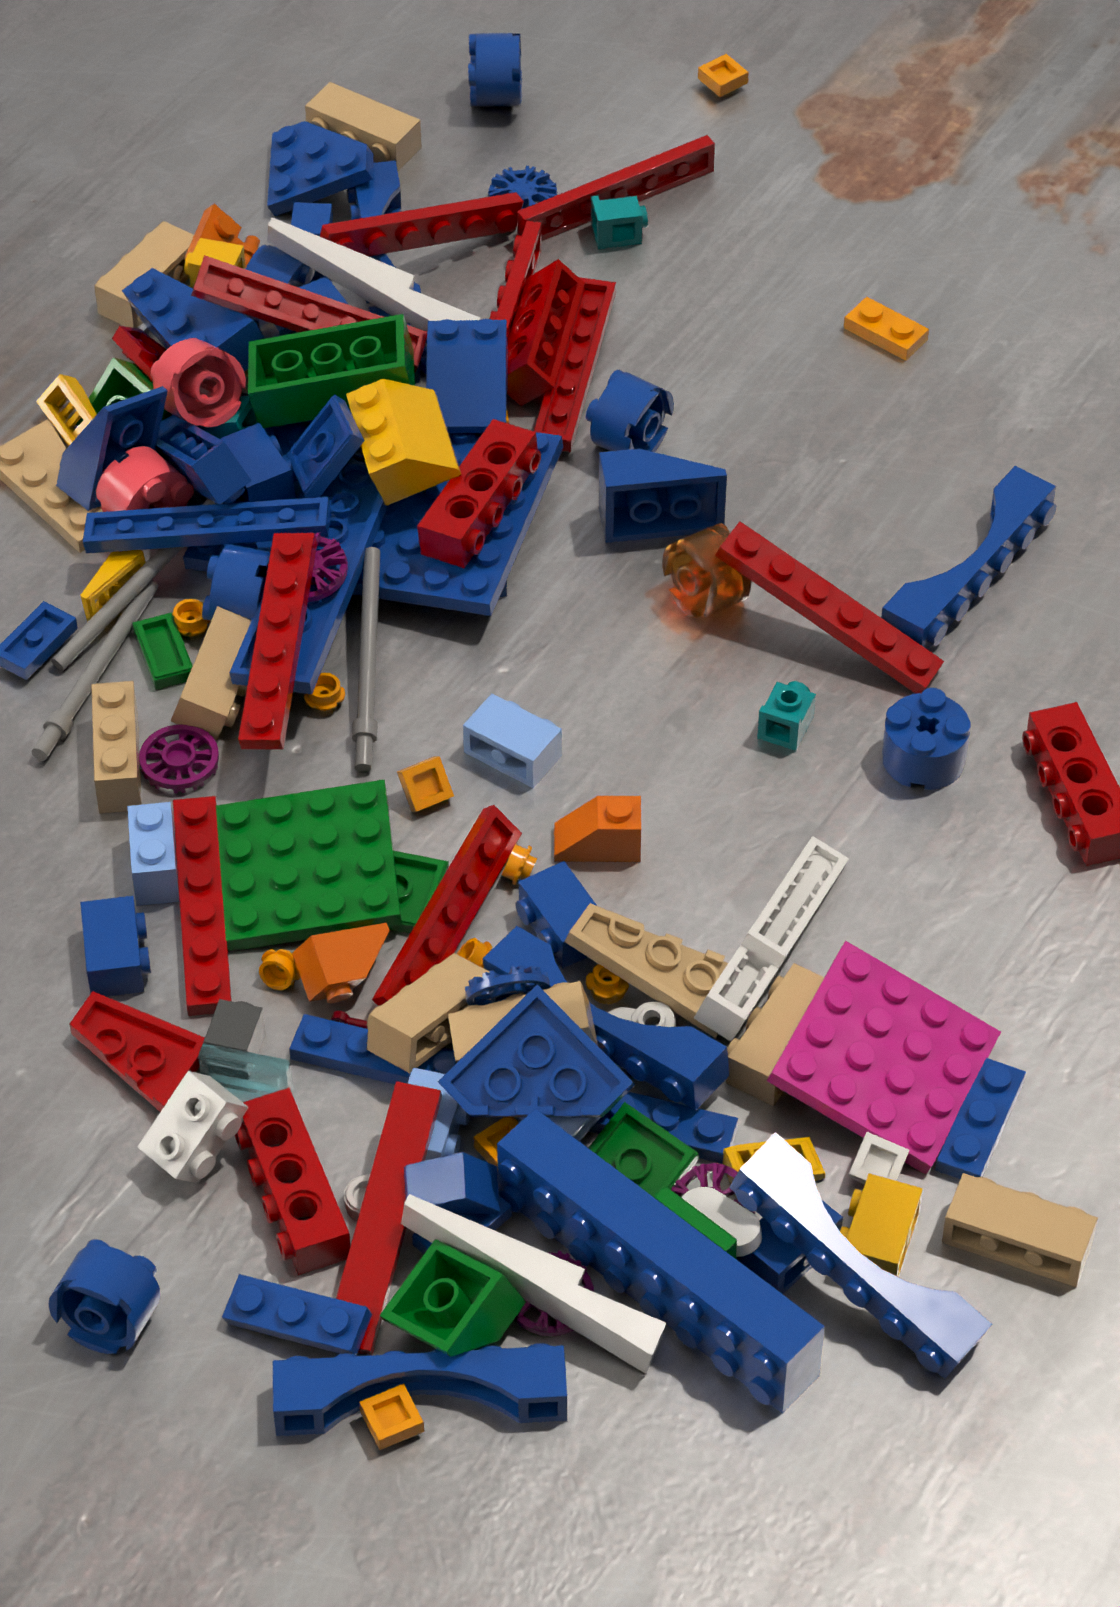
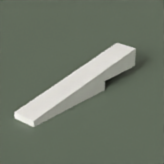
M271 217L268 224V243L327 276L392 316L404 314L406 324L410 323L412 327L427 331L428 321L481 319L478 316L414 291L415 275Z
M814 836L811 837L704 999L694 1017L695 1020L729 1041L736 1037L849 860L848 857Z
M408 1195L404 1203L402 1225L431 1243L436 1239L504 1274L524 1300L647 1374L666 1326L665 1322L581 1287L584 1268L420 1198Z

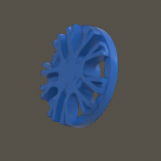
M527 165L526 170L513 171L512 167H508V170H502V175L496 174L491 179L492 183L488 190V197L517 192L524 201L522 209L536 204L537 201L541 202L557 195L556 183L550 179V174L548 172L545 173L544 170L536 172V167L532 166V168H529Z
M511 966L510 972L506 975H499L494 970L489 971L490 973H482V977L470 979L468 981L469 986L465 987V996L469 1006L486 1005L506 1000V998L514 994H528L527 991H531L537 984L543 990L549 989L551 986L547 971L541 972L540 967L530 966L524 969L523 966L516 968Z

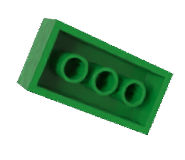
M404 314L249 341L248 396L257 422L263 428L314 420L334 395L345 400L350 410L346 394L381 379L415 386L414 349Z

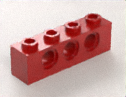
M559 259L526 279L507 340V395L520 406L554 388L584 287V282Z
M495 419L490 422L459 466L461 475L449 480L417 525L421 555L465 568L473 555L480 553L491 528L497 527L500 524L504 511L510 501L518 498L522 485L528 475L535 473L539 467L541 452L537 447L536 432Z
M1074 702L1029 712L1027 731H1023L1022 734L1023 746L1027 755H1033L1037 763V772L1041 785L1048 787L1052 794L1053 808L1058 819H1064L1072 849L1079 851L1086 866L1120 859V787L1078 703Z
M290 1087L244 1101L243 1103L249 1108L241 1118V1126L234 1136L240 1151L248 1149L251 1159L247 1160V1167L253 1185L255 1187L262 1185L266 1195L261 1197L266 1218L269 1223L277 1221L281 1231L276 1234V1239L283 1260L292 1259L298 1276L347 1260L351 1246L350 1233ZM285 1181H295L292 1183H283ZM302 1217H310V1219L307 1220H298Z

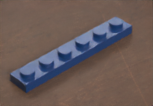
M328 497L87 513L83 545L86 553L265 542L273 541L274 533L313 532L316 534L317 532L320 533L321 537H328L331 507Z

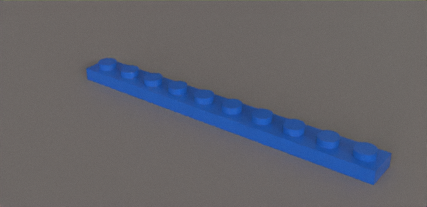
M307 1014L303 1015L289 1048L291 1060L394 1085L396 1081L408 1083L411 1072L408 1073L367 1050L368 1029ZM444 1047L417 1068L446 1074L456 1064L454 1050ZM628 1092L588 1131L599 1134L623 1103L626 1102L698 1152L699 1159L723 1164V1149L733 1145L738 1129V1118L699 1108L695 1111L686 1105Z

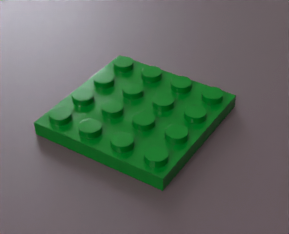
M385 779L216 805L225 935L228 952L307 940L311 935L387 923L388 927L402 925Z

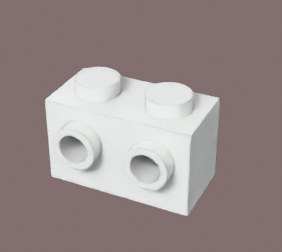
M188 1071L138 1145V1148L175 1179L199 1183L214 1168L216 1156L225 1142L238 1132L242 1123L241 1118L249 1107L211 1076Z

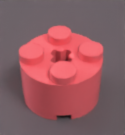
M197 338L179 341L169 347L151 368L153 388L156 389L163 386L168 390L164 409L190 424L204 427L219 426L231 419L242 403L239 399L242 388L245 389L246 378L241 364L234 356Z
M145 446L135 447L126 451L129 457L120 463L114 460L108 465L96 489V497L101 502L102 507L100 508L103 512L187 506L194 493V488L186 477L155 450Z

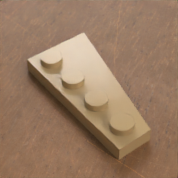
M47 419L0 446V480L81 553L85 550L83 536L87 513L103 511L100 507L89 511L56 486L60 461L66 447L50 420Z
M590 903L572 927L564 942L656 1001L666 1004L672 1011L714 1038L717 1037L718 1033L695 1020L694 1017L728 965L727 962H724L725 956L709 949L704 954L681 945L683 939L668 933L665 936L655 935L645 931L644 924Z

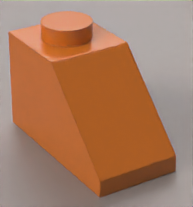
M596 796L554 823V862H641V796Z
M387 923L311 935L292 953L309 1002L327 999V1002L332 1004L344 1001L353 995L352 990L366 979L390 931Z

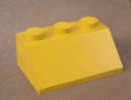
M381 379L346 394L352 416L364 439L361 448L369 475L386 506L461 475L434 390Z

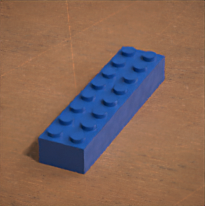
M534 1109L497 1143L499 1196L512 1206L513 1212H521L534 1223L537 1230L548 1239H556L569 1250L571 1256L576 1261H581L583 1266L590 1265L603 1275L605 1281L613 1290L618 1293L625 1292L639 1303L645 1314L665 1322L666 1325L675 1331L683 1344L689 1348L699 1349L712 1360L714 1366L722 1374L729 1377L734 1376L748 1387L750 1393L757 1401L764 1405L770 1404L783 1414L820 1377L825 1330L823 1324L537 1109Z

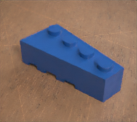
M154 268L137 277L122 290L140 320L166 349L179 341L197 338L234 356L245 372L248 369L249 341L265 339L253 319L240 312L191 296L193 288Z

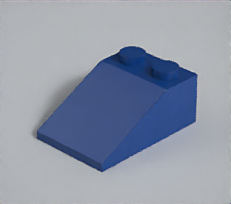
M444 319L441 321H428L426 388L434 390L437 395L448 433H483L493 419L506 423L508 377L507 320Z
M162 386L103 407L63 452L56 486L88 511L100 507L101 502L96 497V489L108 465L114 460L118 463L129 457L126 451L135 447L145 446L155 450L168 390Z
M643 449L599 452V513L605 543L724 532L726 469Z

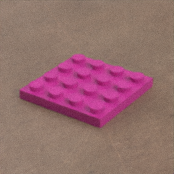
M845 940L766 1081L862 1138L865 1137L866 1132H869L909 1149L905 1163L926 1175L933 1166L971 1086L986 1058L989 1057L1001 1031Z

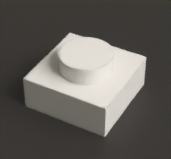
M866 1132L848 1177L865 1184L870 1173L897 1181L909 1149Z

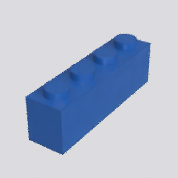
M182 419L157 438L155 449L159 455L186 477L195 491L218 505L223 502L228 504L239 498L245 491L244 486L252 481L224 441Z

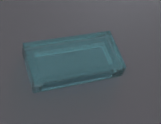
M206 1043L202 1044L198 1055L200 1072L203 1075L211 1076L223 1087L261 1095H267L289 1087L292 1092L291 1060Z

